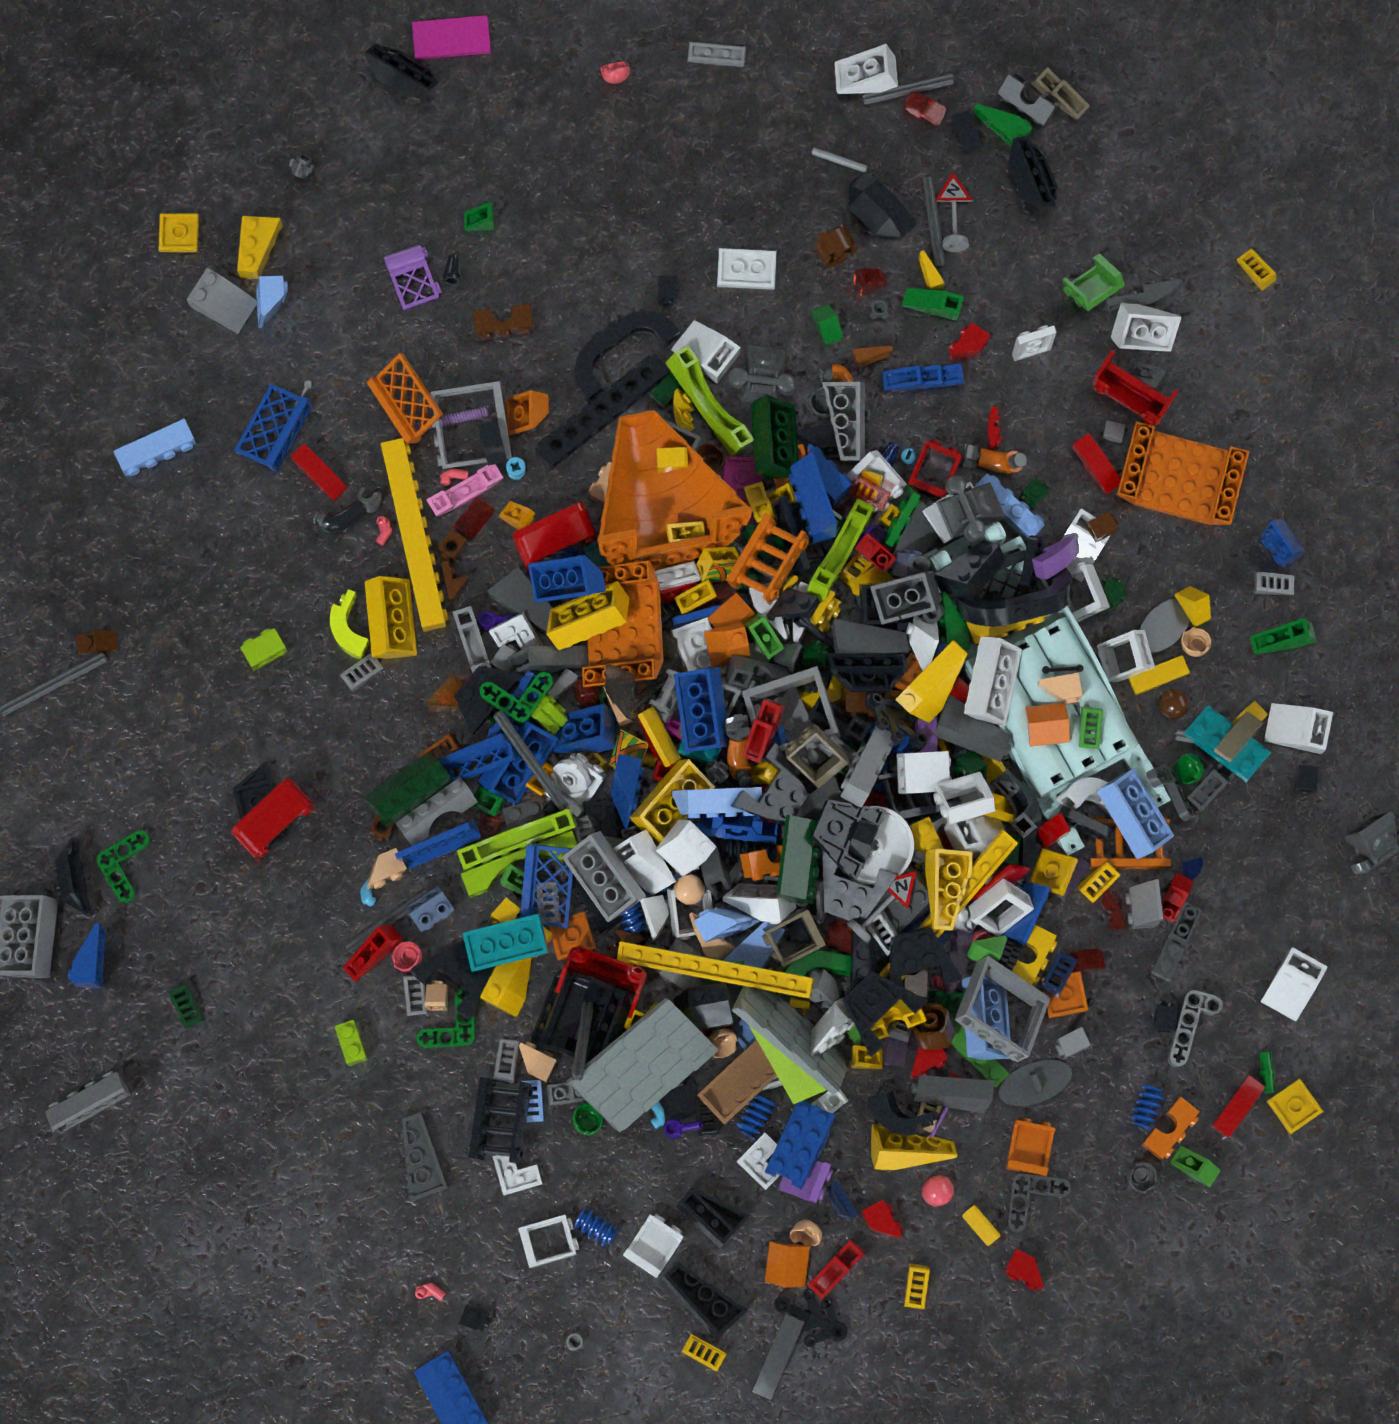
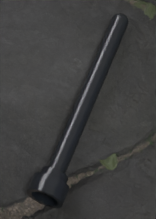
M809 617L793 618L795 625L799 628H806L821 642L830 644V649L835 653L833 641L811 623Z

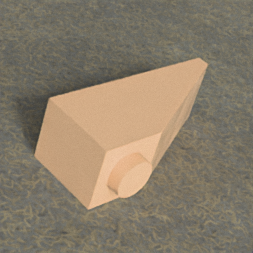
M693 912L689 914L701 944L702 952L707 958L722 960L735 949L731 936L704 942L694 923V920L698 919L699 916Z

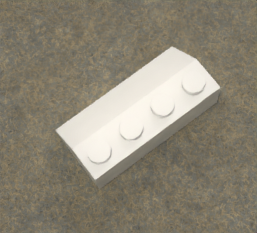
M981 637L976 661L973 666L971 683L969 684L964 714L978 720L1005 726L1022 649L1001 638Z

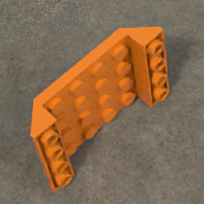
M1136 422L1117 495L1135 506L1207 525H1231L1249 451L1230 446L1229 450L1156 432L1154 431L1155 426Z
M641 561L598 567L603 573L605 586L618 581L630 599L626 623L588 639L589 667H582L583 687L656 679L664 659L660 584L651 562Z

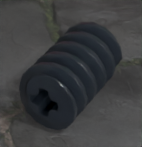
M727 839L723 861L729 856L730 862H732L736 856L738 863H740V854L765 850V845L762 842H759L757 845L755 841H751L749 844L748 841L741 843L738 839L735 842L732 839Z

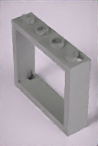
M500 381L430 392L438 405L437 398L493 390L499 430L507 460L512 458ZM441 417L432 425V428L436 427L437 435H434L435 447L440 449V454L437 455L438 466H442L443 470L487 463L486 457L448 463Z
M817 666L742 691L753 725L754 719L757 718L753 701L816 681L830 729L823 732L832 741L841 737L821 672ZM815 736L800 750L815 749L822 742ZM788 743L779 746L784 756L786 755L785 748Z
M986 956L977 961L955 1021L960 1023L962 1027L975 1033L980 1039L993 1045L995 1049L1002 1051L1011 1060L1019 1062L1028 1058L1031 1053L1050 997L990 956ZM985 975L1032 1006L1018 1045L970 1013Z

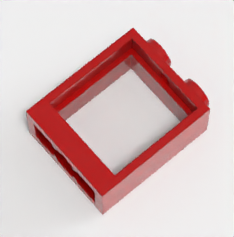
M931 439L930 442H925L908 485L942 499L947 494L945 485L942 490L916 479L929 449H932L955 459L947 480L955 475L962 455L959 454V450L952 447L945 449L941 447L942 443Z

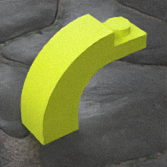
M348 589L347 593H343L340 598L339 604L341 606L332 605L330 627L341 649L350 656L362 660L370 642L367 638L352 632L348 627V616L357 598L356 592Z

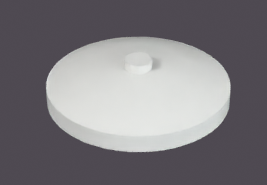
M868 806L875 809H884L886 812L878 827V833L865 866L861 869L856 880L870 886L875 885L880 868L898 873V876L902 875L909 867L914 852V839L907 822L893 810L881 806Z

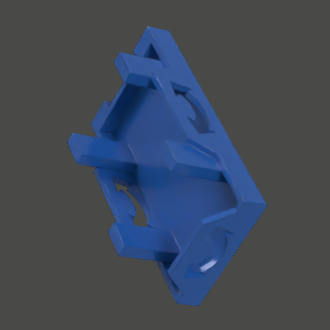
M527 671L520 679L516 691L511 695L520 700L536 675ZM539 679L541 682L538 688L534 686L533 688L541 691V687L546 683L544 680ZM534 692L529 693L527 696L528 701L536 702L538 699V695ZM509 699V702H508V704L506 705V707H508V706L510 705V703H511L510 699ZM514 703L513 708L509 712L512 713V710L518 713L517 717L519 715L524 717L525 710H517L515 706L518 704ZM505 715L518 732L519 727L514 725L516 721ZM532 716L529 718L532 722L535 720ZM497 722L489 729L487 738L500 733L505 734Z
M719 813V817L707 818V814H700L702 822H697V828L706 837L713 836L724 839L776 844L778 824L774 822L765 823L758 815L744 816L743 813H737V816L725 817V813Z
M805 1101L798 1102L765 1169V1173L773 1177L776 1174L792 1181L791 1185L802 1190L807 1177L810 1178L831 1133L830 1128L836 1116Z

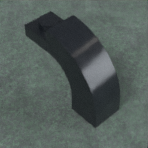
M1006 769L993 780L992 784L1012 806L1014 819L1010 823L1011 826L1025 838L1040 824L1041 809L1028 785L1024 781L1019 782Z
M893 1091L868 1097L871 1111L876 1120L884 1128L895 1134L914 1135L924 1133L923 1128L934 1125L933 1121L940 1119L938 1111L917 1117L905 1115L898 1108Z

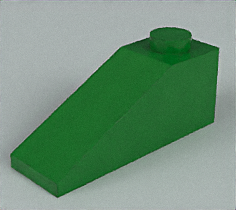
M977 104L974 108V114L1009 146H1012L1014 138L1031 135V124L1018 115Z
M1306 618L1250 636L1255 655L1300 648L1317 642L1313 624Z

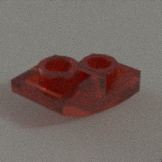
M914 91L910 92L903 108L917 118L923 116L935 126L941 123L947 111V108L938 102Z
M1107 890L1100 896L1102 900L1100 903L1107 911H1112L1107 917L1111 928L1122 932L1125 929L1123 914L1116 900Z

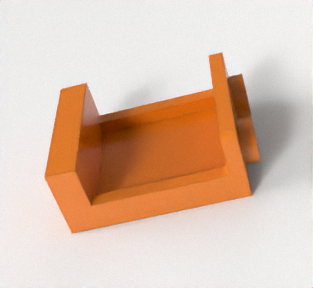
M1020 1117V1120L1014 1121L1006 1169L1047 1176L1048 1162L1056 1128L1051 1127V1123L1040 1121L1039 1124L1031 1123L1032 1119Z

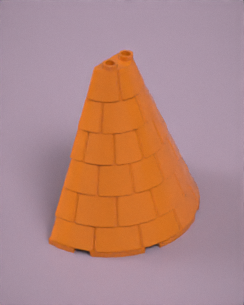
M655 410L619 417L605 505L601 518V528L598 536V546L601 555L606 557L607 562L610 565L650 561L654 571L695 561L696 558L701 556L704 548L727 547L740 535V527L748 524L752 513L751 507L736 495V492L704 462V459ZM657 448H687L688 467L661 474L657 473ZM703 521L705 536L668 543L667 524Z

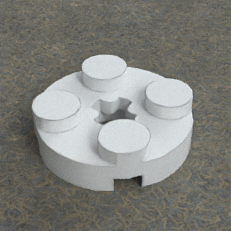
M569 759L559 761L551 773V780L560 792L568 793L567 796L569 797L581 796L591 784L587 771L577 759L573 761Z

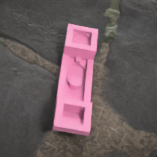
M496 464L486 465L477 470V473L445 492L443 490L426 499L437 517L473 500L504 478Z

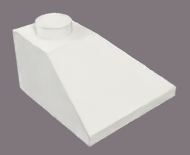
M914 616L912 623H908L906 634H909L910 645L923 671L932 662L939 642L937 622L928 623L924 618Z
M663 895L643 898L640 901L653 943L657 942L669 918L668 899L664 900Z

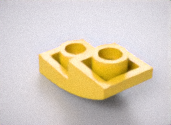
M677 388L674 392L673 400L675 421L677 426L691 432L694 426L690 413L695 409L687 393Z

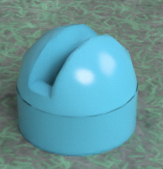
M912 448L904 449L901 453L902 462L905 464L915 462L917 457L915 450ZM910 451V452H912V453H911V456H910V458H909V460H908V459H906V456L908 455V452Z

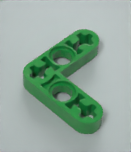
M547 672L539 673L520 700H517L492 682H485L481 685L480 695L486 702L503 711L505 715L514 721L525 723L551 689L553 678ZM545 677H547V681L549 684H544L541 687V691H544L541 694L538 689H535L533 687L536 686L538 688L541 684L539 679H545ZM490 687H492V692L495 695H497L498 692L501 693L497 696L496 702L492 701L495 698L491 694H488L487 696L485 695L484 688L489 689ZM529 693H536L538 700L534 703L527 700ZM501 698H509L511 701L510 705L506 708L499 705ZM514 703L518 704L515 706L517 710H525V717L521 716L518 718V713L512 710V713L509 712L513 708Z
M144 831L134 832L97 856L98 866L117 898L123 903L132 902L136 893L119 864L149 846L150 837ZM139 835L141 837H146L143 840L144 844L141 845L140 843H137L134 845L136 847L135 850H133L132 846L128 843V841L130 840L132 843L137 842V837ZM127 845L129 852L124 856L118 853L119 847ZM114 850L115 855L119 859L116 860L113 857L109 860V865H106L105 863L102 864L101 862L104 861L103 857L107 856L108 858H110L111 856H113L111 851ZM114 872L121 873V880L117 883L111 881V875ZM124 884L123 887L127 891H131L129 893V898H121V895H123V891L120 887L117 890L115 887Z
M458 989L455 993V1010L462 1002L459 996L464 991ZM455 1011L456 1028L423 1029L417 1034L418 1044L423 1048L471 1045L475 1040L474 1014L470 1022H462L459 1018L460 1014ZM459 1025H471V1028L467 1027V1033L471 1035V1038H468V1042H464V1039L460 1038V1035H464V1028L459 1029ZM434 1032H438L436 1037L438 1044H434L435 1040H428V1044H424V1041L420 1040V1037H424V1033H427L429 1037H435ZM443 1032L451 1034L450 1042H441L440 1036Z

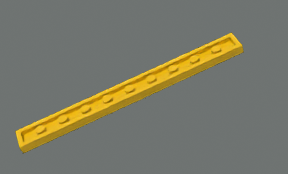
M1001 830L972 864V874L967 881L966 892L962 897L959 913L1018 844L1004 830ZM931 913L918 929L927 926L932 928ZM932 928L937 938L945 931ZM890 963L879 974L886 979L889 975Z
M623 941L619 942L617 960L628 964L804 998H811L814 983V978Z

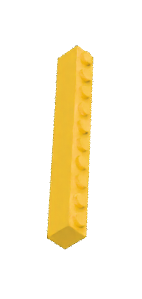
M403 438L382 442V452L423 632L446 627L445 621L449 620L447 610L442 609L441 602L445 601L442 590L438 591L437 584L440 583L438 572L433 570V565H436L434 553L430 554L428 548L432 544L430 535H426L424 528H428L426 517H421L420 510L424 508L421 498L417 499L416 492L419 491L417 480H413L412 473H415L413 461L409 462L408 455H411L409 443L405 444Z

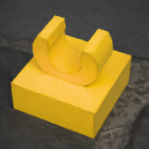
M799 996L796 998L790 997V1006L794 1010L802 1008V1015H805L807 1009L810 1008V999Z

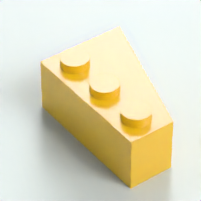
M242 216L237 268L240 278L259 279L269 259L268 256L272 247L276 243V238L283 227L281 218Z

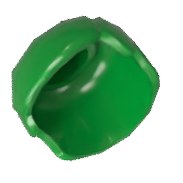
M1195 753L1181 755V758L1175 762V772L1183 784L1194 783L1202 777L1204 765Z
M589 1103L580 1104L575 1109L572 1117L575 1129L584 1135L596 1134L602 1127L603 1117Z

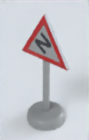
M952 173L936 198V202H952L953 234L943 239L942 247L949 252H961L969 247V241L966 236L957 233L956 202H973V200L955 174Z
M916 871L897 876L887 890L891 895L861 926L854 920H850L847 923L864 942L868 943L871 940V936L865 928L894 898L908 910Z

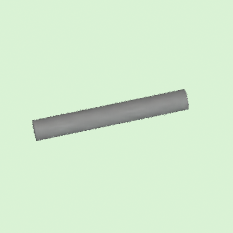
M815 147L811 155L864 173L868 167L867 165Z

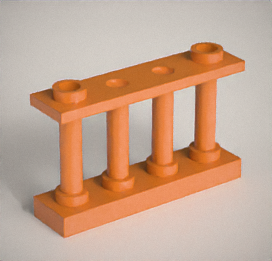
M765 513L726 578L727 582L735 589L745 584L763 593L762 598L768 605H771L777 599L782 584L802 550L807 548L809 537L803 530H801L797 537L776 527L773 517ZM774 534L793 543L789 552H783L767 544L766 540L769 535ZM763 550L784 561L779 569L776 570L756 560L759 552ZM754 567L774 578L767 587L746 577L749 569Z
M1105 816L1093 817V820L1106 826H1115L1116 855L1114 858H1106L1104 855V841L1096 839V855L1090 859L1089 869H1097L1106 861L1114 869H1169L1171 867V859H1165L1163 855V845L1155 851L1153 859L1146 858V856L1139 859L1135 856L1134 858H1126L1124 855L1123 835L1113 819H1105ZM1165 819V821L1169 825L1170 819Z

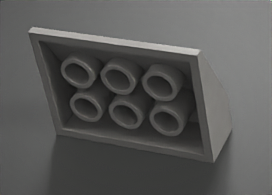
M44 895L0 896V976L50 978L58 899Z

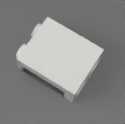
M877 450L869 452L847 474L851 480L850 483L853 482L858 488L863 470L883 475L874 512L885 511L891 505L890 501L893 498L896 499L903 494V488L907 485Z
M949 752L897 754L899 794L936 792V784L952 780L949 772L951 765Z
M574 753L568 759L572 761L577 759L582 763L589 775L591 784L579 797L567 796L568 793L564 791L560 793L567 801L572 813L578 817L585 811L582 802L592 800L607 775L603 773L604 770L600 766L587 762L588 759L584 755Z
M650 1214L623 1256L655 1278H658L684 1236L681 1235L683 1231L672 1225L670 1228L664 1224L665 1219L658 1214L654 1216Z

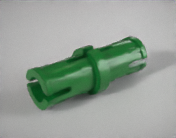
M1272 1052L1259 1053L1261 1064L1259 1074L1262 1076V1083L1265 1086L1263 1093H1275L1274 1074H1276V1071L1273 1069Z

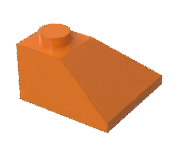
M530 390L505 398V418L508 436L534 429L549 413L548 394Z
M742 622L703 631L712 668L727 666L732 654L750 658L749 643L745 626Z

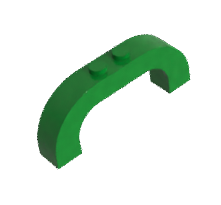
M827 950V952L813 951L788 964L782 972L805 976L808 971L825 969L829 973L850 976L851 953L842 955L837 950ZM776 992V995H781V996H786V997H792V998L798 997V996H794V995H789V994H784V993H778V992Z

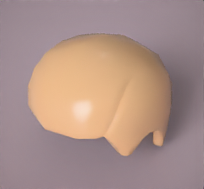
M1192 627L1190 630L1183 632L1181 645L1189 656L1199 657L1210 650L1211 638L1205 630Z
M686 874L679 877L674 884L673 889L677 899L686 905L696 904L704 897V883L698 876Z
M718 1028L712 1031L708 1037L712 1044L719 1049L713 1055L715 1058L728 1057L737 1050L736 1042L738 1039L736 1033L730 1028Z
M804 1219L798 1221L792 1227L789 1238L794 1244L801 1242L803 1245L817 1246L822 1240V1231L816 1223Z

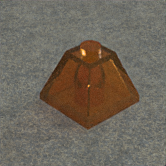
M453 673L426 702L431 713L460 711L454 695L464 684Z

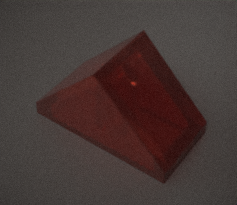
M880 267L857 269L854 271L853 281L861 297L888 285Z
M1084 949L1067 954L1078 960L1072 973L1105 969L1102 949ZM1063 961L1065 966L1070 967V964Z

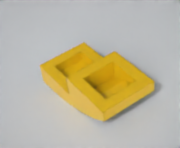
M763 482L743 488L756 523L761 521L765 513L775 518Z

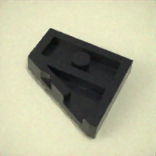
M787 587L766 616L770 621H775V617L783 616L785 619L810 617L820 601L818 597Z

